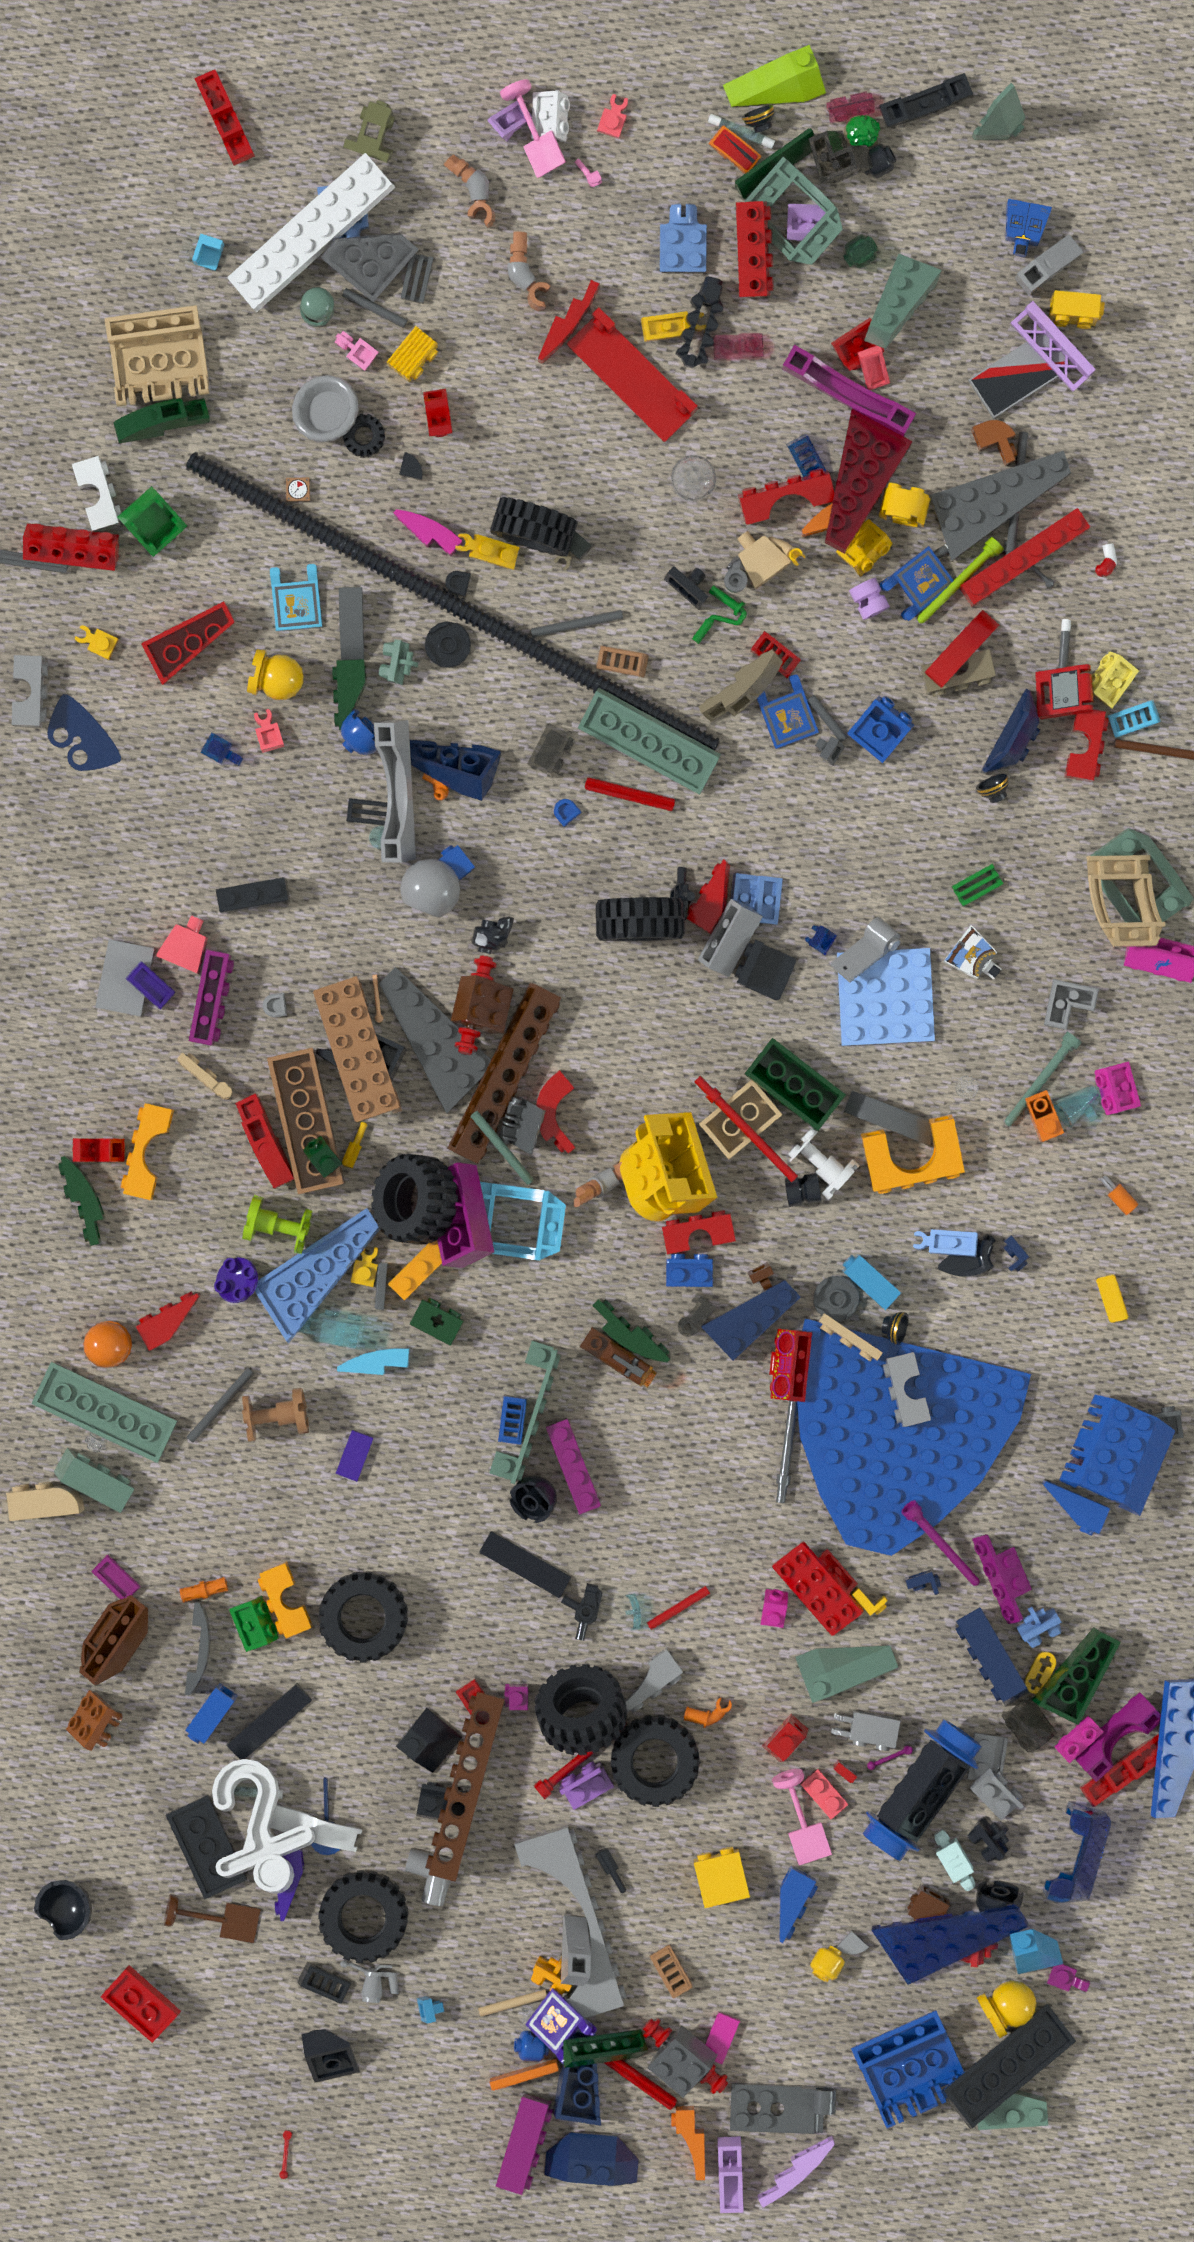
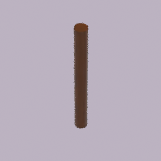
M1115 739L1114 748L1194 760L1193 750Z

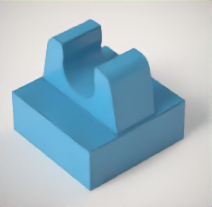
M427 1996L417 1998L421 2021L427 2024L436 2022L435 2014L444 2012L443 2002H432V1998Z

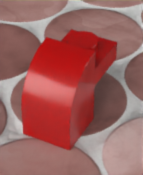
M446 389L423 392L429 437H444L452 433Z
M73 1138V1162H125V1139Z

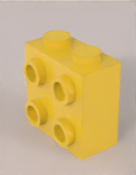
M1055 290L1050 300L1049 319L1058 327L1077 324L1079 329H1091V326H1095L1097 321L1101 320L1104 314L1105 302H1101V295Z
M726 1847L720 1849L718 1854L711 1855V1852L698 1854L697 1859H693L704 1908L750 1898L739 1849Z

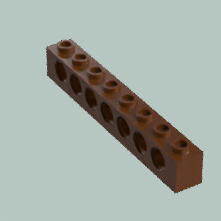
M530 982L447 1149L477 1164L484 1158L490 1140L473 1121L471 1115L478 1111L482 1116L485 1111H488L489 1115L486 1122L497 1132V1125L500 1119L507 1113V1105L511 1097H514L517 1093L521 1077L528 1071V1063L531 1057L538 1051V1043L542 1035L549 1029V1021L552 1015L559 1009L561 997ZM540 1006V1014L535 1017L534 1011ZM529 1027L530 1034L524 1038V1031ZM519 1048L520 1053L518 1057L514 1058L513 1053ZM509 1069V1076L503 1079L504 1071ZM496 1090H499L498 1097L495 1100H493V1093ZM478 1131L477 1139L472 1141L473 1133Z
M478 1691L476 1696L471 1695L468 1709L472 1710L470 1719L465 1718L462 1732H466L464 1742L459 1740L456 1754L460 1755L458 1764L453 1763L450 1777L454 1778L452 1787L447 1786L444 1800L448 1802L446 1809L440 1810L438 1823H441L439 1833H434L431 1844L435 1846L434 1854L428 1855L425 1868L429 1869L428 1875L456 1882L504 1704V1698ZM480 1711H486L489 1714V1720L485 1724H479L476 1721V1715ZM476 1733L483 1737V1743L478 1747L470 1744V1737ZM469 1756L476 1758V1767L474 1769L465 1768L463 1764L465 1758ZM462 1779H467L471 1783V1788L467 1792H461L457 1788L458 1782ZM455 1802H461L465 1806L464 1812L460 1815H455L451 1811V1807ZM449 1825H455L459 1829L458 1835L454 1838H450L445 1834V1829ZM443 1848L451 1849L453 1852L451 1859L442 1860L439 1857L440 1850Z

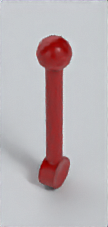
M290 2130L283 2132L285 2142L282 2171L279 2173L281 2179L288 2177L286 2170L289 2139L292 2137Z

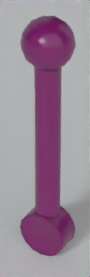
M906 1745L901 1751L878 1761L868 1762L867 1768L874 1770L876 1766L898 1756L911 1754L913 1749L910 1745Z

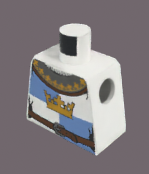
M969 926L943 961L945 964L974 979H978L981 973L984 972L994 980L1002 970V968L991 961L997 953L996 950L972 926Z

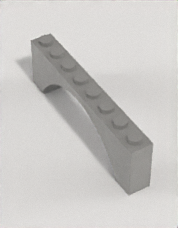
M565 1825L517 1840L514 1845L521 1867L528 1865L540 1869L559 1880L576 1897L585 1913L590 1930V1979L584 1986L576 1985L570 1995L564 1996V1998L584 2018L624 2006L623 1999H626L627 1995L624 1986H619L616 1978L620 1976L617 1963H612L609 1956L613 1954L610 1941H605L602 1932H606L603 1919L597 1918L595 1910H598L599 1906L596 1897H591L588 1889L592 1887L588 1873L584 1874L581 1867L585 1865L581 1851H576L574 1843H578L575 1830H570L569 1826Z

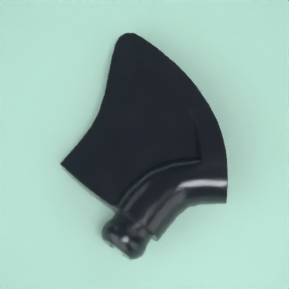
M985 1234L983 1240L978 1239L976 1257L949 1255L939 1263L938 1269L959 1277H973L990 1271L994 1268L990 1257L994 1248L993 1243L996 1241L995 1237Z

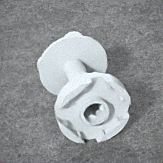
M812 1127L802 1137L801 1140L804 1143L801 1146L798 1144L794 1146L785 1157L789 1159L787 1161L789 1164L800 1152L818 1168L816 1173L829 1184L821 1193L829 1200L833 1193L841 1188L860 1165L852 1159L844 1167L832 1155L829 1158L823 1155L809 1142L818 1132Z

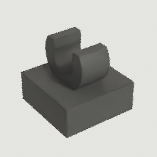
M832 736L828 742L819 738L815 744L822 751L820 757L832 766L845 748L838 739Z

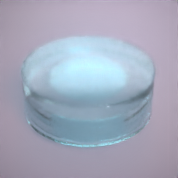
M377 826L370 832V843L376 849L381 850L380 839L384 826Z

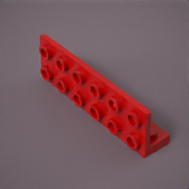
M598 307L592 313L593 318L567 343V346L663 442H666L697 411L698 406L682 390L678 391L616 329L615 323Z

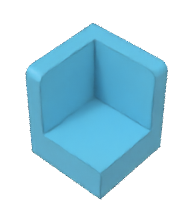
M200 233L192 258L193 263L207 269L217 270L224 248L223 240Z

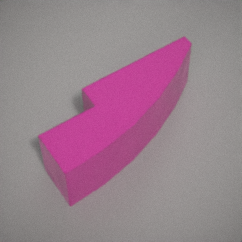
M398 509L393 512L394 516L427 548L435 541L451 557L457 551L455 547L464 544L452 531L425 516Z

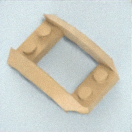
M1150 855L1087 856L1088 882L1093 908L1098 922L1112 946H1156L1160 939V932L1165 927V922H1162L1154 898L1152 875L1149 874L1148 867ZM1101 880H1132L1136 906L1142 922L1111 923L1104 903Z

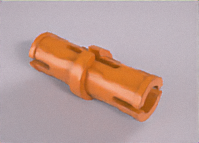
M222 1577L207 1582L203 1580L194 1586L180 1588L182 1602L186 1603L200 1598L207 1599L211 1595L227 1592L226 1578Z

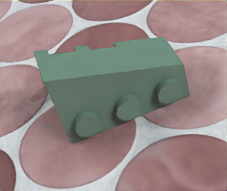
M67 1448L53 1471L60 1482L121 1513L134 1491L133 1486L130 1484L131 1480L122 1474L116 1476L105 1465L101 1463L97 1465L84 1454L76 1453Z
M1018 2090L977 2124L978 2130L1048 2126L1046 2099L1043 2096Z

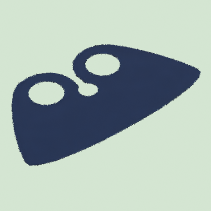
M63 694L54 708L48 726L47 735L51 744L58 748H65L73 742L74 737L79 736L81 743L72 746L67 755L70 766L78 771L96 770L120 762L121 755L119 750L101 725L79 702L71 696ZM58 728H64L68 732L67 740L61 743L57 742L53 737L54 731ZM77 750H83L87 754V761L82 765H78L73 761V754Z

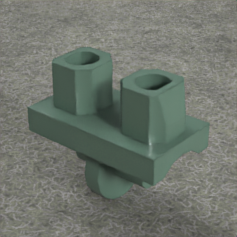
M396 639L394 642L384 643L383 655L391 657L390 665L381 664L379 676L388 679L387 681L403 685L404 675H410L411 667L418 668V662L412 661L413 652H409V643Z

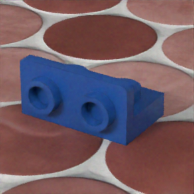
M671 1254V1258H666V1286L713 1287V1259H708V1254H694V1259H685V1254Z

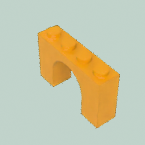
M952 1114L929 1119L934 1143L933 1154L926 1164L916 1169L901 1168L891 1160L884 1129L862 1133L861 1139L873 1192L878 1191L879 1194L892 1191L891 1188L900 1186L901 1189H907L915 1186L914 1183L923 1181L924 1184L936 1182L937 1178L946 1177V1179H953L959 1177L960 1173H964L962 1155Z

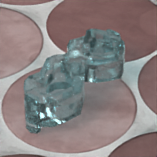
M636 1594L625 1595L629 1598L632 1610L625 1611L626 1615L633 1614V1628H631V1631L641 1629V1612Z

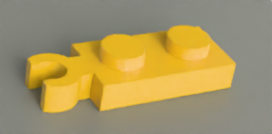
M688 312L642 317L641 324L644 341L649 342L680 337L683 330L690 327L686 322ZM700 312L699 318H702L704 313ZM697 324L695 331H703L706 325L699 326Z
M463 533L458 535V537L465 540V545L456 546V550H470V558L514 570L520 547L479 534H474L473 539L469 534Z

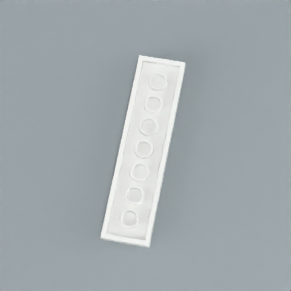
M366 153L363 154L227 278L249 305L258 312L316 260L335 239L340 238L387 196L395 186Z

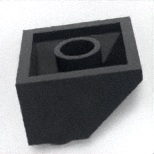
M426 1707L399 1740L396 1747L411 1760L433 1773L462 1736Z
M325 2029L312 2030L302 2034L304 2056L315 2083L360 2072L350 2042Z

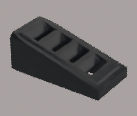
M310 1962L306 1963L297 1982L300 1987L339 2004H342L351 1985V1982ZM312 1972H315L311 1982L309 1983L308 1980ZM320 1975L324 1976L320 1986L317 1987L316 1984ZM329 1979L333 1980L328 1991H325L324 1989ZM337 1984H342L337 1995H333Z

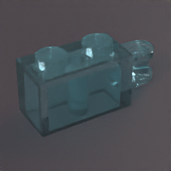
M325 1309V1313H319V1318L310 1317L298 1332L315 1335L314 1341L360 1350L366 1321H362V1316L348 1314V1318L340 1317L338 1311ZM311 1321L318 1322L316 1331L310 1330Z

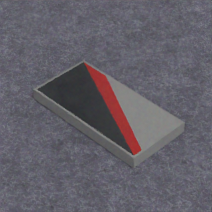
M1038 334L1036 335V344L1039 347H1049V338L1046 335ZM1026 342L968 381L991 417L995 419L1057 379L1058 375ZM1052 342V348H1057ZM1044 351L1049 357V351ZM1052 351L1051 360L1055 364L1065 365L1063 353Z

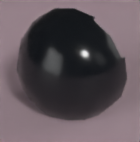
M69 1880L50 1882L42 1887L36 1896L34 1912L40 1919L46 1920L52 1926L53 1934L59 1940H68L75 1938L84 1931L91 1920L92 1904L88 1893L82 1886Z

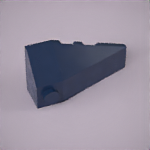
M410 740L411 766L459 794L480 801L484 799L492 787L501 751L472 744V748L458 747V743H450V746L437 745L435 741Z

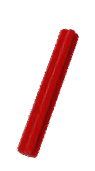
M590 777L586 779V790L667 811H673L675 799Z
M625 2061L604 2062L605 2065L667 2109L671 2110L676 2105L677 2099Z

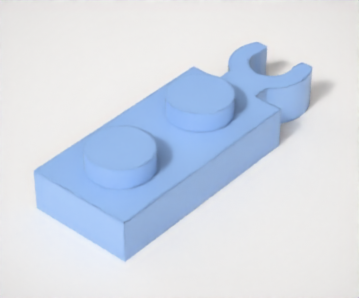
M931 1229L930 1236H927L921 1231L914 1232L916 1237L923 1238L921 1244H913V1247L917 1250L929 1247L930 1254L976 1257L978 1233Z

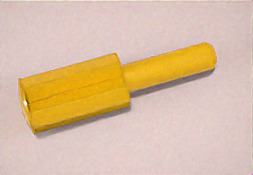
M361 1122L354 1141L349 1143L342 1160L343 1166L353 1169L362 1147L360 1142L367 1128V1123Z

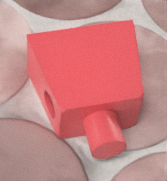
M191 916L186 928L176 924L156 956L199 974L208 940L207 937L198 934L204 921Z

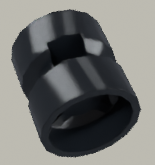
M817 1173L805 1174L802 1179L797 1177L793 1182L787 1177L784 1178L789 1207L802 1205L803 1201H806L808 1204L821 1202Z

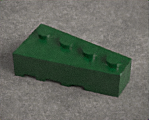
M1093 1627L1033 1697L1032 1701L1038 1706L1079 1725L1121 1642L1115 1637Z

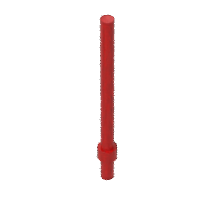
M701 1075L694 1081L706 1094L705 1097L711 1103L714 1102L791 1182L798 1177L720 1096L721 1093L716 1087L713 1089Z

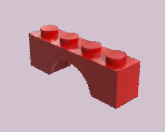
M816 469L810 471L808 476L793 475L788 477L786 482L778 483V481H771L764 484V488L756 489L755 487L743 489L742 493L738 494V499L745 524L749 525L769 519L774 503L786 495H801L808 499L814 507L833 502L834 489L830 473L827 470Z

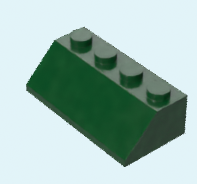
M774 1038L768 1042L744 1073V1075L816 1131L820 1130L846 1096L845 1093Z

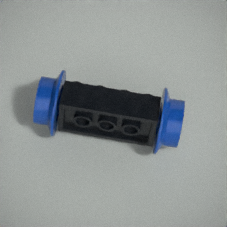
M943 1719L936 1730H924L936 1742L930 1740L922 1748L920 1756L908 1768L907 1774L902 1781L895 1786L893 1794L881 1806L878 1815L868 1810L866 1811L870 1823L864 1830L863 1835L898 1861L903 1859L908 1850L918 1852L921 1850L913 1841L918 1842L970 1767L979 1768L974 1757L982 1746L964 1731Z

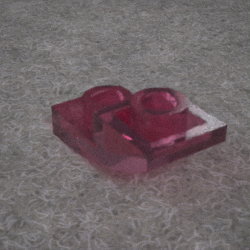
M763 333L713 336L714 360L764 357Z

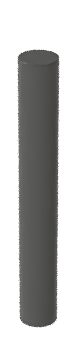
M347 288L344 290L342 297L402 328L406 326L407 319Z

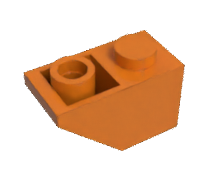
M1047 1090L1025 1098L1040 1142L1064 1134Z

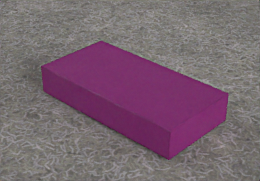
M108 1554L91 1571L119 1599L133 1595L141 1587Z

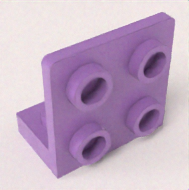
M592 1761L582 1767L580 1774L575 1776L572 1773L563 1778L559 1791L561 1795L565 1794L575 1810L613 1788L614 1785L601 1762L595 1764Z

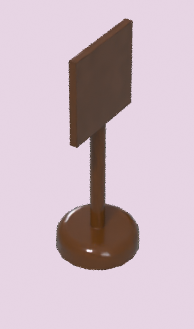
M174 1894L169 1895L164 1926H173L176 1915L222 1923L219 1937L254 1943L261 1909L226 1902L224 1917L178 1909V1896Z

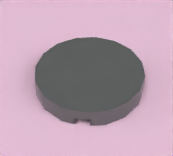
M830 1276L823 1279L817 1285L814 1292V1305L821 1316L825 1313L835 1321L841 1322L849 1319L856 1312L859 1306V1292L856 1285L850 1279L843 1276Z

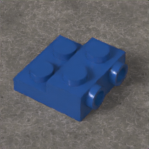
M878 696L847 733L881 763L888 758L914 726L911 722L913 720L912 717L905 711L898 712L894 708L895 703L887 696L883 698Z

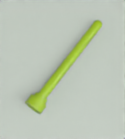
M990 537L984 543V551L917 617L919 623H925L990 557L998 556L1004 550L998 541Z

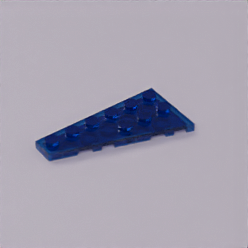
M1017 1904L1001 1908H988V1911L975 1913L974 1911H967L964 1914L955 1916L947 1914L920 1918L908 1923H902L901 1921L893 1922L892 1925L888 1926L873 1925L871 1930L907 1985L1010 1936V1934L1027 1928L1028 1921Z

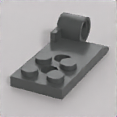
M731 2083L730 2131L823 2133V2115L836 2114L837 2089L810 2085ZM753 2101L758 2102L761 2106L760 2111L755 2114L747 2110L748 2104ZM776 2102L784 2106L783 2112L778 2115L773 2114L770 2110L771 2105Z

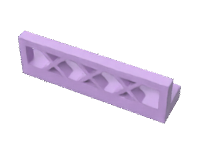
M1034 301L1028 304L1025 310L1010 323L1072 392L1095 372L1096 369ZM1028 315L1034 321L1033 330H1024L1018 322ZM1037 326H1038L1042 331H1037V330H1036ZM1036 334L1046 335L1049 338V347H1039L1036 344ZM1052 342L1057 348H1052ZM1044 351H1049V357ZM1052 351L1064 354L1065 365L1055 364L1051 360ZM1067 369H1077L1083 377L1073 384L1067 378Z

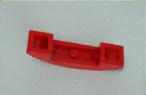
M982 610L924 673L942 688L1000 625Z

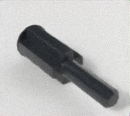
M608 1848L599 1850L595 1855L606 1875H611L620 1893L626 1892L627 1889L616 1871L619 1868Z

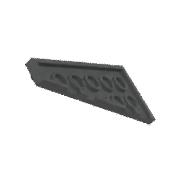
M1064 450L932 494L931 499L952 562L1018 514L1027 505L1033 503L1046 491H1049L1068 477L1071 471Z

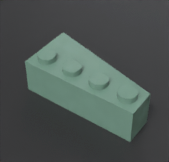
M898 254L864 341L886 349L902 330L904 324L910 320L919 305L925 301L927 295L936 287L942 270Z

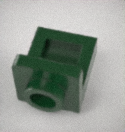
M322 1136L310 1141L303 1149L307 1158L324 1178L342 1165L341 1160L327 1145Z

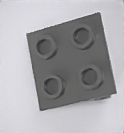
M513 1097L512 1101H509L507 1109L509 1114H505V1117L512 1121H503V1124L508 1126H502L499 1137H501L505 1144L511 1143L532 1155L541 1124L544 1120L545 1110L522 1097Z

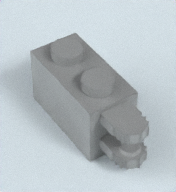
M854 1710L853 1716L837 1713L834 1715V1719L840 1722H849L851 1727L850 1731L838 1727L832 1728V1734L849 1737V1740H853V1744L866 1747L867 1743L876 1745V1749L884 1751L896 1748L901 1722L900 1718Z

